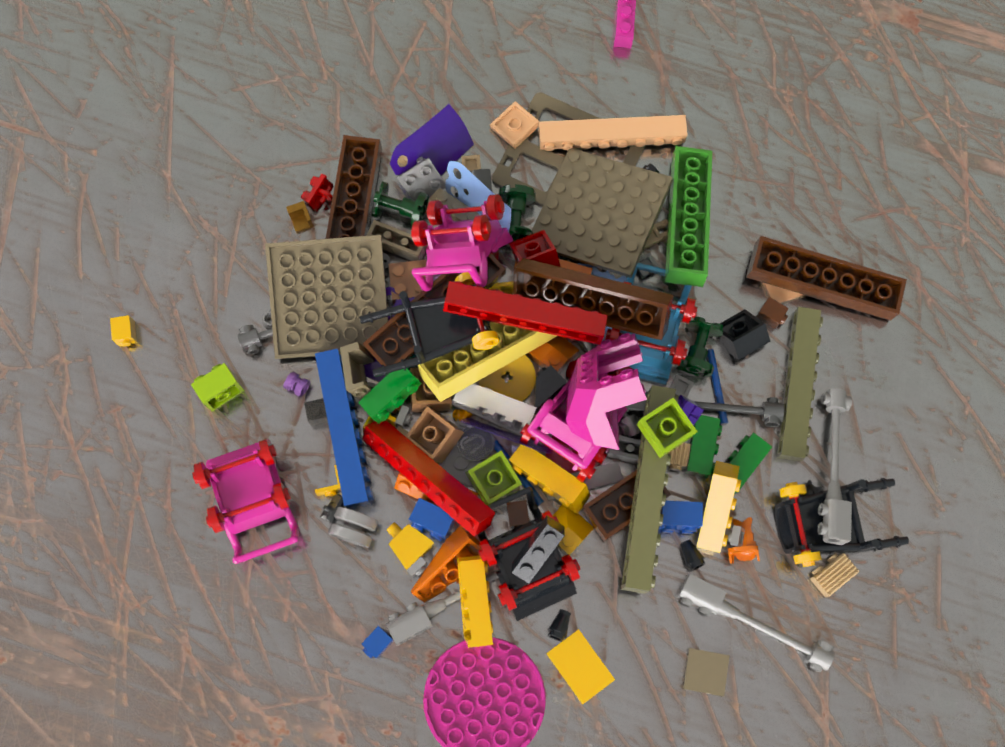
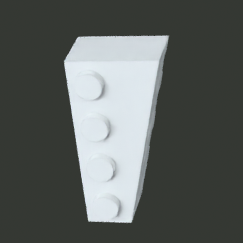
M476 383L456 393L452 400V405L518 435H522L520 432L526 423L530 425L537 408L497 393L487 387H481Z

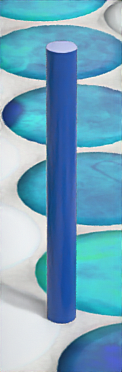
M708 349V362L714 366L711 378L716 403L725 404L714 349ZM718 411L720 423L727 424V413Z
M495 440V451L499 452L502 450L503 454L509 462V459L511 457L504 450V448L501 446L498 440ZM516 473L524 488L531 487L533 489L536 503L538 506L541 505L544 500L523 474L518 475Z

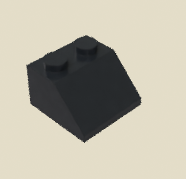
M746 309L720 323L723 325V334L719 338L728 352L738 360L771 342L766 324Z
M551 365L548 368L543 367L536 374L534 407L537 408L534 413L535 415L548 399L553 400L567 383Z

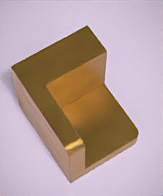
M304 201L286 207L297 233L314 227Z

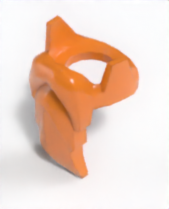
M751 517L743 522L737 519L732 520L735 526L743 527L745 533L742 546L728 548L730 564H734V556L740 561H750L756 557L760 561L759 549L756 541H754V533L751 530L753 521Z

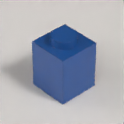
M377 626L362 643L365 647L362 651L370 658L373 656L379 658L394 640L385 630Z

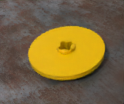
M523 355L479 380V386L487 387L497 393L522 402L531 394L536 381L535 369L530 359ZM506 372H509V375L512 376V379H509L508 382L501 378Z

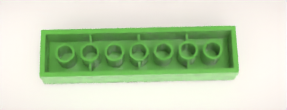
M676 146L671 162L673 182L670 187L665 282L703 287L708 276L712 150Z

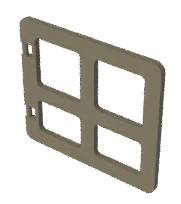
M544 93L535 94L527 109L529 113L531 111L537 113L535 118L538 120L544 110H549L569 120L601 119ZM529 137L516 149L509 144L493 173V183L499 187L511 185L510 188H515V184L531 187L535 190L534 193L536 192L535 203L543 206L566 155L562 157L551 151L540 150V146L528 141ZM629 146L630 149L623 163L636 166L645 146ZM573 148L576 150L583 151V149L581 148ZM524 154L557 169V173L548 191H541L510 176L520 155ZM507 157L512 159L509 167L504 165Z

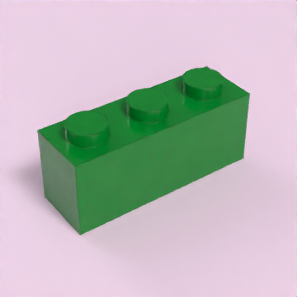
M406 368V371L402 369L391 372L358 403L373 420L380 424L390 416L393 410L400 407L410 394L415 393L422 383L408 368Z
M701 415L694 425L698 432L690 439V454L684 474L708 478L714 472L715 462H713V458L718 453L719 444L716 442L717 436L720 437L722 425H720L719 418Z
M754 432L750 436L745 435L739 443L741 448L738 451L734 450L728 457L730 460L729 464L740 466L738 480H741L739 490L772 448L770 444Z

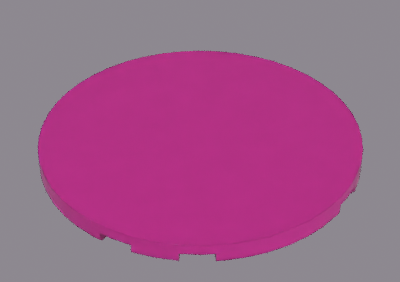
M492 637L493 645L468 648L464 640L453 645L439 657L427 677L423 704L428 726L436 740L443 747H526L539 730L544 717L546 694L543 679L537 666L522 649L506 640Z

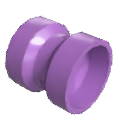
M293 371L286 378L283 388L288 391L292 390L296 396L302 397L308 390L310 381L306 378H300L299 374Z

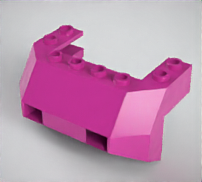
M634 333L622 334L618 339L612 341L610 339L604 340L600 345L581 355L577 360L568 387L566 421L570 432L593 445L619 450L618 408L647 399L645 395L646 390L639 379L638 369H626L613 377L607 374L608 372L643 361L642 352Z

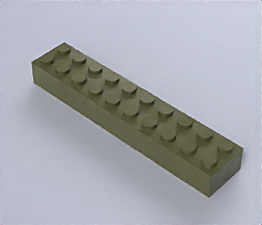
M652 385L646 396L644 416L673 397L678 403V395H675L676 389ZM641 433L621 590L645 594L650 592L651 588H654L656 581L653 569L657 567L658 555H655L656 548L660 546L661 534H658V529L663 524V514H660L666 501V494H663V489L668 483L669 475L665 472L667 466L670 465L671 454L667 453L659 458L643 433Z

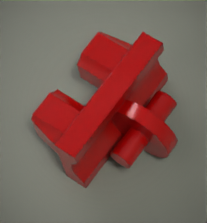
M321 174L320 177L313 176L310 180L312 190L310 192L304 191L301 195V199L316 212L326 200L332 201L333 198L330 194L333 183L324 174Z

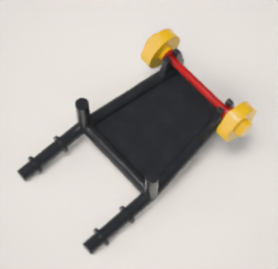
M464 272L455 278V281L476 286L469 272ZM402 291L399 294L402 301L401 305L391 308L387 306V309L373 313L369 311L368 314L359 316L360 322L363 324L370 321L374 323V320L388 316L391 318L392 315L405 312L414 343L415 358L401 359V362L387 366L383 364L382 367L373 369L374 377L387 376L388 373L402 369L406 371V368L423 364L472 343L477 350H488L499 342L497 332L491 330L489 321L444 312L446 296L410 302L407 293Z
M880 478V480L870 482L860 479L848 485L840 486L842 499L852 502L851 541L844 545L826 543L823 541V535L818 534V525L823 523V516L818 514V507L821 503L824 504L827 490L799 497V495L807 493L805 484L798 485L797 482L785 484L786 487L779 489L781 498L789 497L790 500L775 505L777 532L785 554L801 552V554L793 556L795 564H802L803 567L813 566L815 561L822 560L820 552L882 550L885 547L895 546L899 548L901 545L909 544L907 536H894L891 539L884 540L877 538L865 542L854 492L862 490L868 492L869 489L877 488L887 489V487L895 486L893 478Z

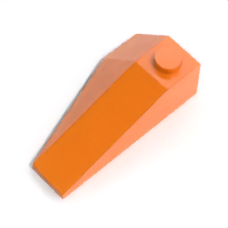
M557 336L525 355L541 368H548L551 365L560 373L579 352V349L569 343L567 339Z
M460 525L445 540L412 588L411 593L425 603L444 592L450 584L454 582L458 584L457 558L480 556L478 552L481 549L480 541Z

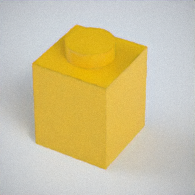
M129 315L110 318L112 341L123 347L137 342L135 320Z

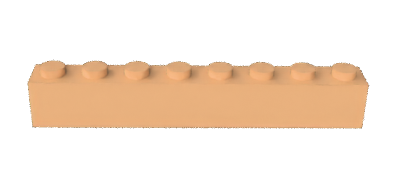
M686 115L539 122L538 129L540 150L553 151L555 149L569 150L572 148L586 150L591 147L605 149L611 146L624 148L632 145L643 147L653 144L654 146H662L664 144L680 145L685 143L687 138Z

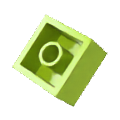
M225 363L214 366L211 372L198 376L191 384L202 403L211 411H214L245 391L234 373Z
M674 397L641 418L636 424L659 458L698 432Z
M502 450L465 472L479 497L486 505L493 503L522 485Z

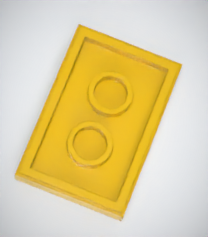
M579 629L546 653L582 704L615 680Z

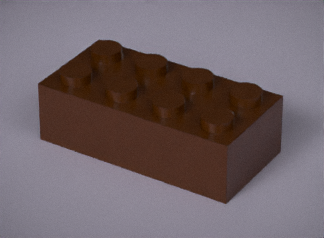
M637 470L585 504L581 509L603 542L630 524ZM664 486L663 494H666L667 499L671 494Z

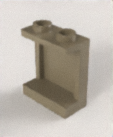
M359 342L340 347L346 391L361 400L373 389L366 382L364 365L375 361L373 355Z

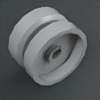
M337 507L334 517L345 524H331L328 534L349 543L369 548L373 538L369 534L362 532V530L375 531L379 521L362 512Z

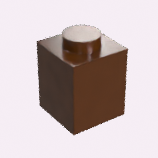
M768 297L756 317L775 329L779 324H784L788 318L786 312L789 308Z
M526 500L506 503L510 529L529 522Z

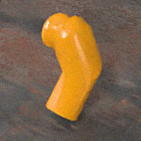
M455 409L452 413L456 421L470 418L473 415L463 409Z

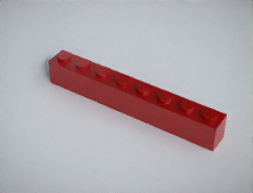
M449 281L443 308L444 312L598 345L601 344L604 338L607 315L598 311H586L579 307L563 306L556 302L549 303L538 298H526L520 294H507L501 290L484 289L482 286L477 285L470 286L460 281Z
M387 420L382 421L380 424L373 421L365 426L362 440L406 477L407 480L420 489L422 493L435 502L436 505L449 514L451 518L456 520L465 530L475 537L491 525L495 512Z

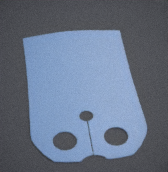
M449 161L447 167L449 177L445 182L447 193L455 197L451 192V186H454L459 194L455 198L468 207L484 205V201H487L489 195H495L464 165L456 161ZM454 168L460 171L461 179L455 177L453 173ZM464 189L468 190V195L465 194ZM504 203L505 211L502 219L498 221L501 228H507L509 232L511 208ZM477 211V213L483 215L482 211Z

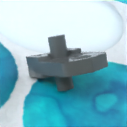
M340 494L335 495L328 506L324 505V511L320 517L332 523L337 507H340L343 502V497Z

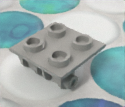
M419 157L416 160V166L397 177L413 200H417L420 192L429 194V197H431L439 188H446L445 181L429 158Z

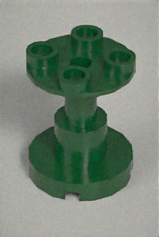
M381 182L380 190L376 191L374 195L376 206L373 208L372 217L379 218L384 207L399 211L401 216L411 218V228L415 221L425 219L423 216L427 213L429 194L420 192L417 200L406 197L403 200L389 197V184Z
M515 184V188H510L511 185H505L499 189V195L502 201L511 208L509 233L510 236L512 235L513 241L533 234L531 229L521 226V216L525 214L526 205L535 202L536 192L534 193L535 190L525 185Z
M695 317L694 320H690L689 324H685L689 330L697 333L694 345L689 347L685 360H681L680 365H675V368L678 367L679 371L699 377V373L704 374L703 377H710L713 374L714 366L706 361L708 350L705 346L708 336L718 337L723 334V325L705 322L706 320L702 317Z

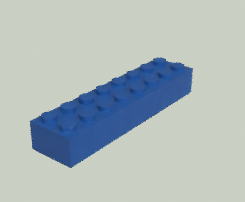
M338 349L315 353L344 506L352 510L372 506L371 501L374 500V494L367 483L371 480L369 471L366 466L364 467V463L367 462L365 451H363L362 447L360 448L363 440L359 428H356V425H359L358 415L355 409L353 410L352 408L356 406L355 399L351 393L346 391L341 354Z

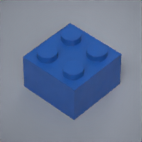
M421 498L418 499L408 519L411 527L421 533H424V531L429 532L430 537L439 542L449 537L456 522L442 508Z
M666 500L665 505L661 508L660 514H663V524L659 526V529H662L663 533H674V531L682 530V534H694V532L703 527V502Z

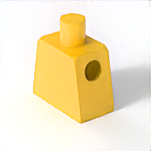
M394 522L386 530L393 537L389 542V546L406 570L435 545L431 539L409 524L401 529Z

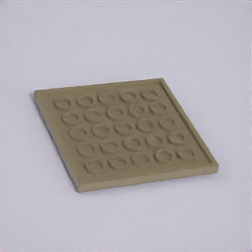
M573 148L569 149L534 224L533 234L545 230L559 256L631 278L672 185L673 177Z
M382 235L265 244L275 359L315 356V353L338 349L341 354L340 347L356 342L364 346L363 343L388 322V317L374 320V323L370 321L361 324L359 316L368 314L369 311L373 313L387 309Z

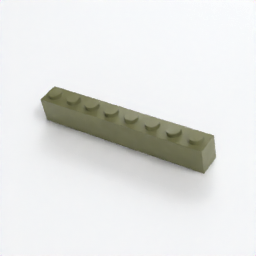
M798 307L794 311L783 402L784 417L781 422L777 458L800 462L809 453L807 438L811 434L809 419H812L813 416L811 401L815 397L813 382H816L817 379L815 364L819 360L817 346L821 342V335H819V328L823 324L821 310Z

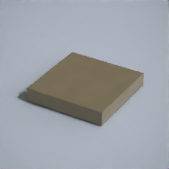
M688 648L683 689L724 697L730 655Z

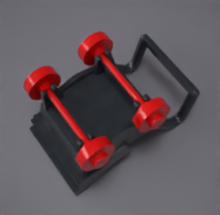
M526 487L487 506L493 510L526 495L529 507L536 519L490 540L487 538L485 531L478 534L481 547L478 552L482 561H487L489 567L497 564L499 569L496 572L501 583L498 586L501 593L497 594L502 606L507 605L508 610L513 611L517 621L577 594L573 581L580 579L578 571L581 570L576 559H572L570 554L561 556L556 547L529 584L512 573V562L545 517L548 515L559 523L556 515L552 516L549 510L544 513L540 512L531 487Z

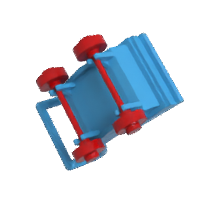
M638 262L632 277H627L624 283L633 285L638 269L665 276V269ZM684 285L680 300L677 304H672L668 330L662 341L635 334L642 352L643 361L629 367L638 369L640 380L666 386L672 364L679 366L681 360H685L688 350L685 348L686 341L679 340L677 334L680 321L689 324L691 318L696 316L698 308L695 306L696 299L688 297L692 286ZM608 328L605 340L610 339L612 341L618 339L620 335L630 332Z

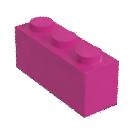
M617 0L614 47H632L636 0Z

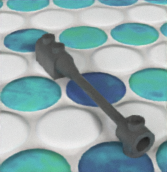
M775 397L767 398V402L763 401L761 407L694 401L704 410L761 415V420L764 421V425L767 427L780 426V422L783 421L784 404L778 403V398ZM646 400L628 405V414L644 417Z

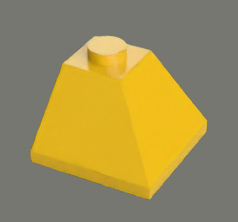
M561 505L552 515H556L559 523L564 526L565 536L557 545V548L565 555H571L594 527L579 513L575 514L569 508Z

